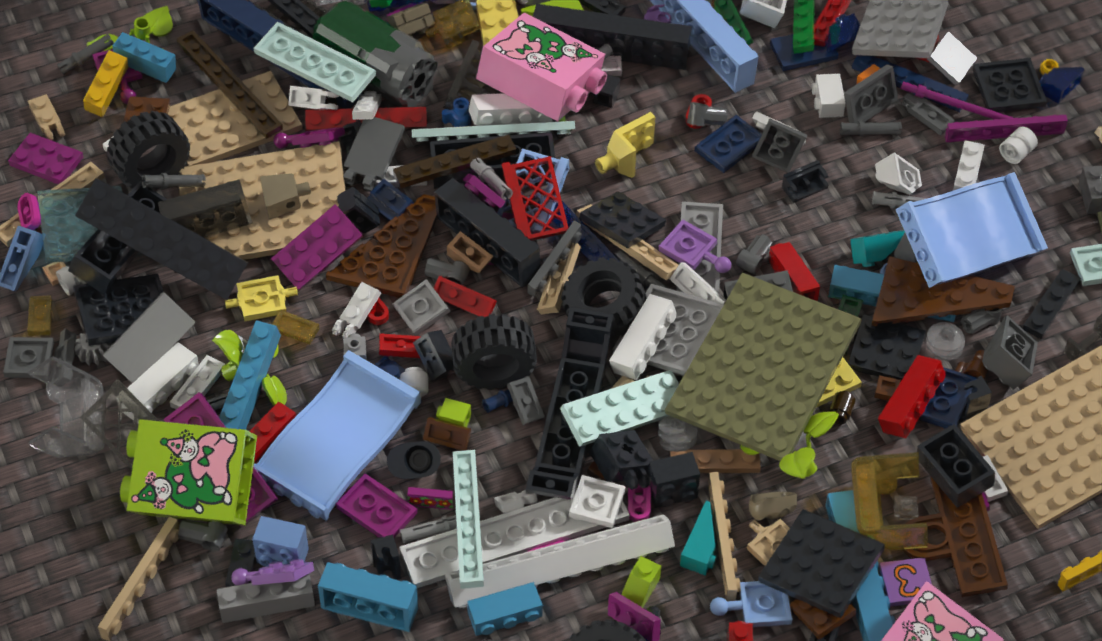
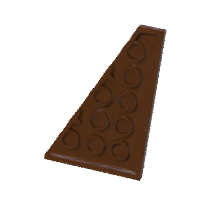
M426 194L420 196L415 203L406 208L403 214L398 218L394 217L384 225L383 229L373 234L371 240L366 244L362 243L348 257L342 259L340 265L331 272L327 271L326 280L353 287H359L361 282L379 290L382 294L399 298L404 296L408 292L437 221L435 197Z
M889 257L871 326H878L879 323L886 322L896 324L902 321L924 320L925 317L936 315L946 317L947 315L971 313V310L978 309L988 311L994 308H1009L1015 286L969 275L929 288L919 263Z

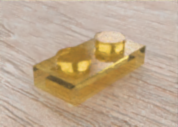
M51 295L30 296L28 335H51Z
M280 310L272 325L277 326L280 334L309 345L320 329L318 323Z

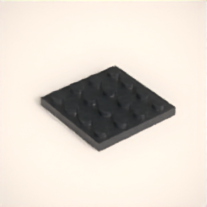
M158 274L117 279L105 294H102L89 284L73 286L88 346L117 341L164 292Z
M802 509L761 571L758 581L836 617L842 618L883 553L885 544Z

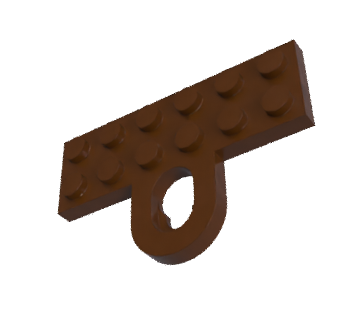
M930 476L939 513L913 518L903 526L900 534V544L904 553L912 559L925 558V561L951 557L962 597L1008 589L982 493L957 508ZM938 529L944 533L946 538L941 544L932 545L921 543L916 537L925 530Z

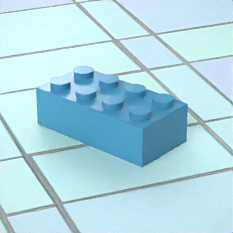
M327 562L318 584L321 609L410 632L418 610L417 585H413L405 580H394L386 575L371 574L364 569L356 570L348 568L341 563L333 564Z

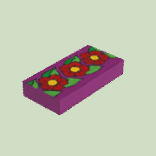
M408 487V503L415 507L453 510V491Z

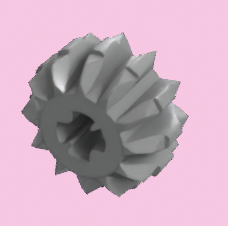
M81 333L80 339H76L75 353L81 363L86 362L89 366L92 363L99 365V361H107L103 354L112 346V342L88 346L86 335Z

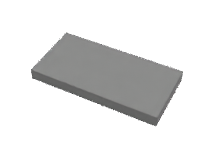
M163 292L103 356L133 383L166 354L196 322Z

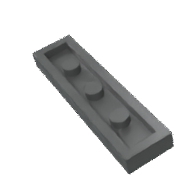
M575 220L528 284V294L535 297L538 292H543L548 283L546 280L550 275L553 277L556 274L561 259L565 260L571 251L569 248L573 243L577 244L582 236V233H580V223Z

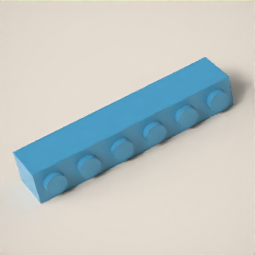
M835 265L828 297L841 300L842 295L862 299L865 305L876 307L884 274ZM938 315L929 317L954 322L956 315H947L946 317H939Z
M255 321L219 417L226 428L243 430L247 428L262 388V379L266 377L281 337L275 325Z

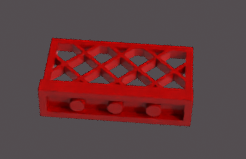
M551 156L510 165V162L502 163L505 184L513 191V195L509 200L516 229H520L531 241L565 234L568 230V224ZM548 163L549 170L545 175L536 171L539 165ZM526 169L529 171V174L524 180L517 176L516 170ZM533 174L542 178L538 186L528 182ZM545 181L554 186L550 193L540 189ZM525 185L534 190L529 198L521 194ZM537 192L547 197L542 205L533 201ZM550 199L558 203V207L554 212L545 207ZM529 204L539 208L534 216L525 211ZM542 211L551 215L546 224L537 219ZM554 218L563 223V227L554 229L549 225ZM534 222L543 227L540 233L531 234L530 228Z

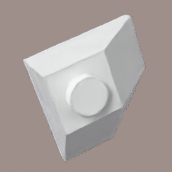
M895 152L875 164L877 180L890 189L910 195L922 186L919 169Z

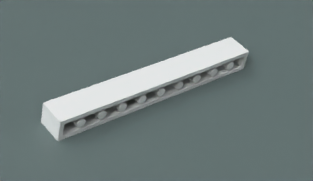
M663 514L483 564L484 587L461 589L459 571L445 574L450 600L454 607L465 608L469 600L534 582L537 587L538 584L545 582H558L563 577H577L582 572L588 570L598 571L606 565H620L625 560L631 558L639 559L640 556L646 557L649 553L666 552L668 548L675 547L671 523Z

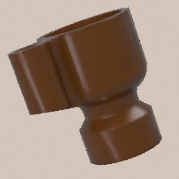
M978 350L973 360L969 363L959 362L954 371L976 378L982 376L985 380L988 374V370L982 362L985 350Z

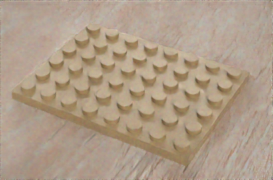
M340 142L187 166L181 169L179 175L204 174L206 181H202L206 183L205 187H179L181 225L244 260L276 255L334 204L339 206L337 196L346 191ZM292 173L294 174L296 184L309 182L311 194L299 197L300 209L269 219L261 185V176Z
M1102 345L960 424V429L981 456H989L1009 493L1037 529L1102 493Z

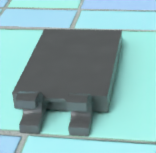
M377 117L363 120L344 163V170H346L343 176L346 179L345 185L353 187L357 174L365 176L362 182L365 185L364 190L368 192L373 190L376 180H382L387 172L404 132V125Z

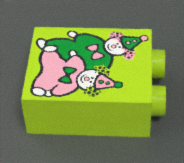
M139 419L138 431H130L127 439V455L134 458L132 475H125L121 483V501L128 503L127 511L140 515L205 522L214 521L245 526L257 435L243 429Z

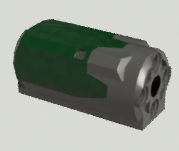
M346 0L335 4L315 24L312 39L374 69L376 76L366 88L376 91V94H381V97L396 106L415 107L433 90V77L438 67V62L434 60L433 55L424 50L421 42L355 3Z

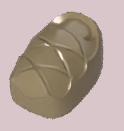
M781 491L753 494L749 501L750 515L756 520L763 518L777 519L786 516L797 508V493Z

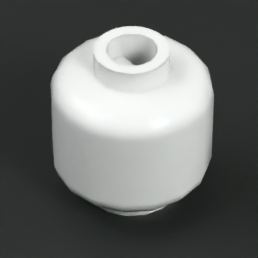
M410 367L405 369V372L400 375V380L418 390L420 397L428 393V375L422 368Z

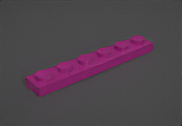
M1066 115L947 123L945 140L946 142H959L965 140L1008 138L1019 127L1030 129L1035 136L1064 134L1068 119Z

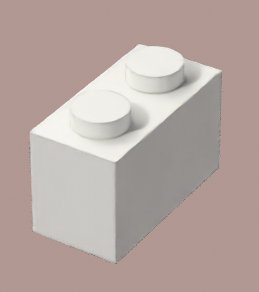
M840 74L816 75L815 83H812V94L816 95L814 106L815 110L819 112V117H843L845 98Z

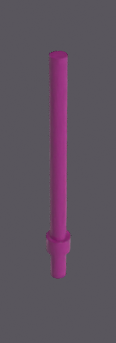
M903 81L900 88L914 93L917 97H927L991 119L1013 118L926 89L927 87L922 85L916 86Z

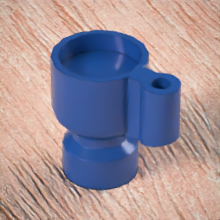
M466 98L455 99L453 102L454 110L444 109L442 111V122L445 124L452 123L454 127H468L472 124V118L468 111L469 101Z

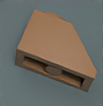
M461 231L447 246V256L454 261L466 263L470 270L478 273L493 258L491 254Z

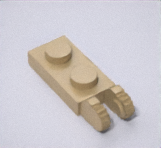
M47 94L28 101L29 107L47 139L53 140L51 132L53 129H57L60 137L65 136L61 121Z

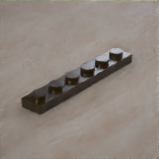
M505 135L394 168L393 175L399 188L402 189L469 169L473 159L477 161V158H480L486 164L516 155V147L510 136Z

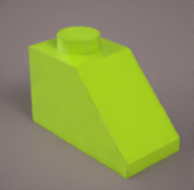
M640 556L628 577L622 596L643 608L660 580L661 565Z

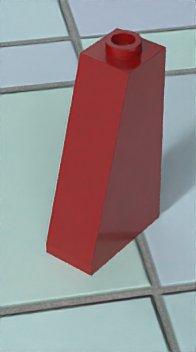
M787 242L771 246L768 260L774 273L788 270L793 292L818 301L820 286L792 244Z

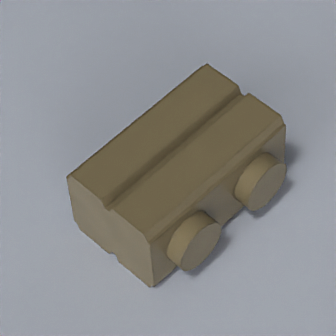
M420 3L387 16L390 25L412 38L413 33H426L430 31L429 27L435 24L427 3Z

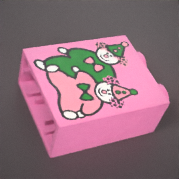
M523 13L483 46L476 79L559 121L570 110L576 113L580 111L590 92L598 94L607 79V73L601 70L605 54Z
M926 581L881 641H1004V639Z

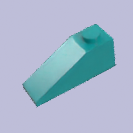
M893 231L850 239L853 264L862 263V267L875 266L876 261L884 260L897 248L905 231Z
M705 501L683 549L680 560L681 567L706 576L708 569H713L717 560V556L714 555L715 540L711 504L709 501Z

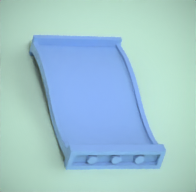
M1015 172L915 202L908 201L895 209L929 288L1027 256L1032 257L1048 249Z
M350 350L343 356V362L323 389L284 428L257 464L254 463L257 471L276 494L280 496L285 495L297 507L303 506L315 518L320 517L325 521L329 519V513L353 480L388 444L413 409H416L421 403L418 390Z

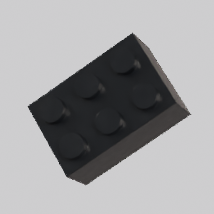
M955 424L917 446V460L957 508L994 486L995 471Z

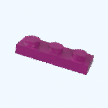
M617 592L609 594L608 615L633 628L649 641L660 640L661 619Z

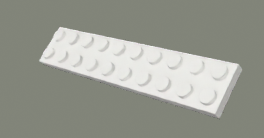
M574 496L571 500L555 497L480 521L482 561L485 564L518 555L536 547L559 540L575 538L606 528V526L569 517ZM623 500L614 525L629 520V513ZM457 529L399 547L412 584L417 585V588L446 579L445 574L459 571Z

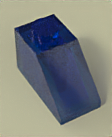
M854 13L848 16L842 14L835 18L836 23L829 27L828 52L849 44L856 39L860 23Z
M1082 67L1053 68L1048 74L1045 73L1040 79L1045 96L1059 104L1081 83L1085 69Z

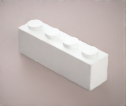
M504 93L471 96L468 111L475 126L552 122V118Z
M649 294L609 360L614 373L637 380L639 375L644 372L648 360L655 354L657 345L665 337L669 325L676 318L677 313L672 300Z
M179 342L175 344L117 397L119 410L138 424L139 419L148 418L156 407L163 404L175 390L180 389L182 384L191 376L199 365L197 355Z

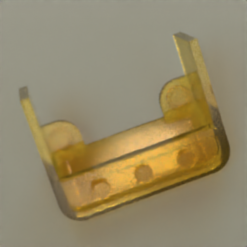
M919 453L861 456L855 458L851 463L858 532L884 543L885 548L888 550L928 548L927 523L883 526L880 497L882 494L893 493L897 489V479L919 477Z

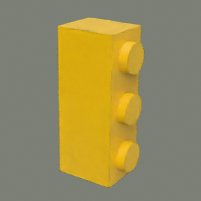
M108 50L83 99L84 110L100 117L104 116L128 69L127 57Z

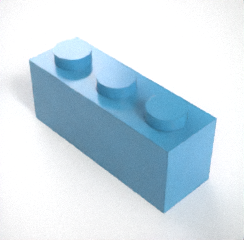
M124 32L121 33L112 45L113 52L127 57L128 67L165 83L168 82L176 70L175 54Z
M534 582L469 600L467 601V612L475 635L478 636L481 634H491L501 628H512L525 621L533 622L542 617L543 605Z

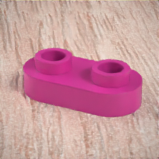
M24 193L20 197L17 206L20 223L24 228L35 230L41 224L38 200L36 196Z
M650 485L647 488H640L638 486L637 489L632 490L628 487V513L630 520L638 522L649 519L651 511Z

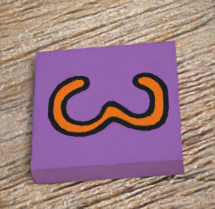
M925 558L879 563L880 574L884 580V589L886 596L889 598L890 606L910 604L926 581L932 585Z

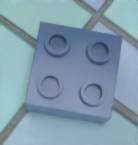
M264 516L260 517L253 536L257 563L267 567L269 563L282 561L283 565L290 564V561L297 559L305 561L309 550L305 525Z

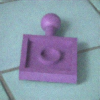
M682 220L659 245V252L679 263H686L693 270L703 259L714 264L715 269L719 273H727L731 269V261L727 257L722 256L718 258L710 253L717 245V238L685 220Z
M303 559L292 560L290 564L284 565L282 561L269 563V566L259 568V571L248 572L243 568L236 569L232 573L231 578L236 586L248 584L249 581H252V585L292 582L313 572L314 567L313 562H304Z

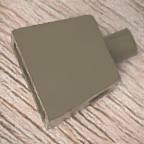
M292 173L260 177L269 219H274L300 209L299 197L311 194L309 182L296 184L294 174Z

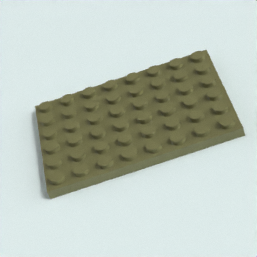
M742 273L665 408V414L781 461L784 456L791 454L861 324V318Z

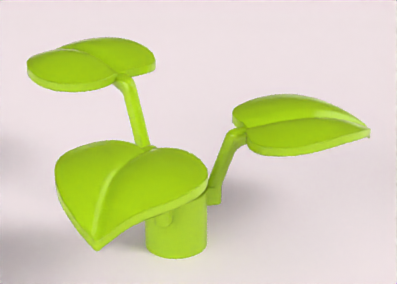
M168 6L155 9L143 17L135 19L134 29H130L129 35H135L138 39L146 40L147 43H150L149 35L151 33L159 37L169 34L173 28V21ZM106 34L97 37L96 39H94V40L91 41V42H88V43H87V46H89V45H91L92 43L96 42V41L99 40L100 38L106 36ZM109 34V36L111 37L110 40L112 39L115 43L118 37L113 34ZM110 46L109 48L105 49L104 51L113 49V46Z
M224 330L218 333L212 341L221 348L230 360V362L222 366L221 371L227 381H232L243 356V345L234 331ZM277 345V348H276V350H275V353H274L273 358H275V357L278 355V352H279V347H278V345ZM266 374V377L262 379V385L273 406L278 402L285 405L287 394L283 384L276 376L270 377L269 374Z
M821 412L811 416L803 433L807 434V447L784 456L779 463L780 469L791 476L803 479L813 475L817 471V466L814 462L815 451L811 448L810 439L811 437L817 438L825 434L833 426L839 414L836 412ZM741 445L740 447L745 454H759V452Z

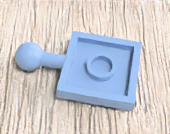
M759 581L740 582L741 600L726 601L724 598L717 597L710 603V610L716 616H722L730 610H742L744 622L752 623L753 627L791 625L792 623L788 595Z

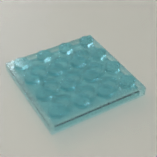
M112 186L122 192L121 186ZM90 188L37 191L45 263L72 261L74 255L97 230L96 227L75 216Z

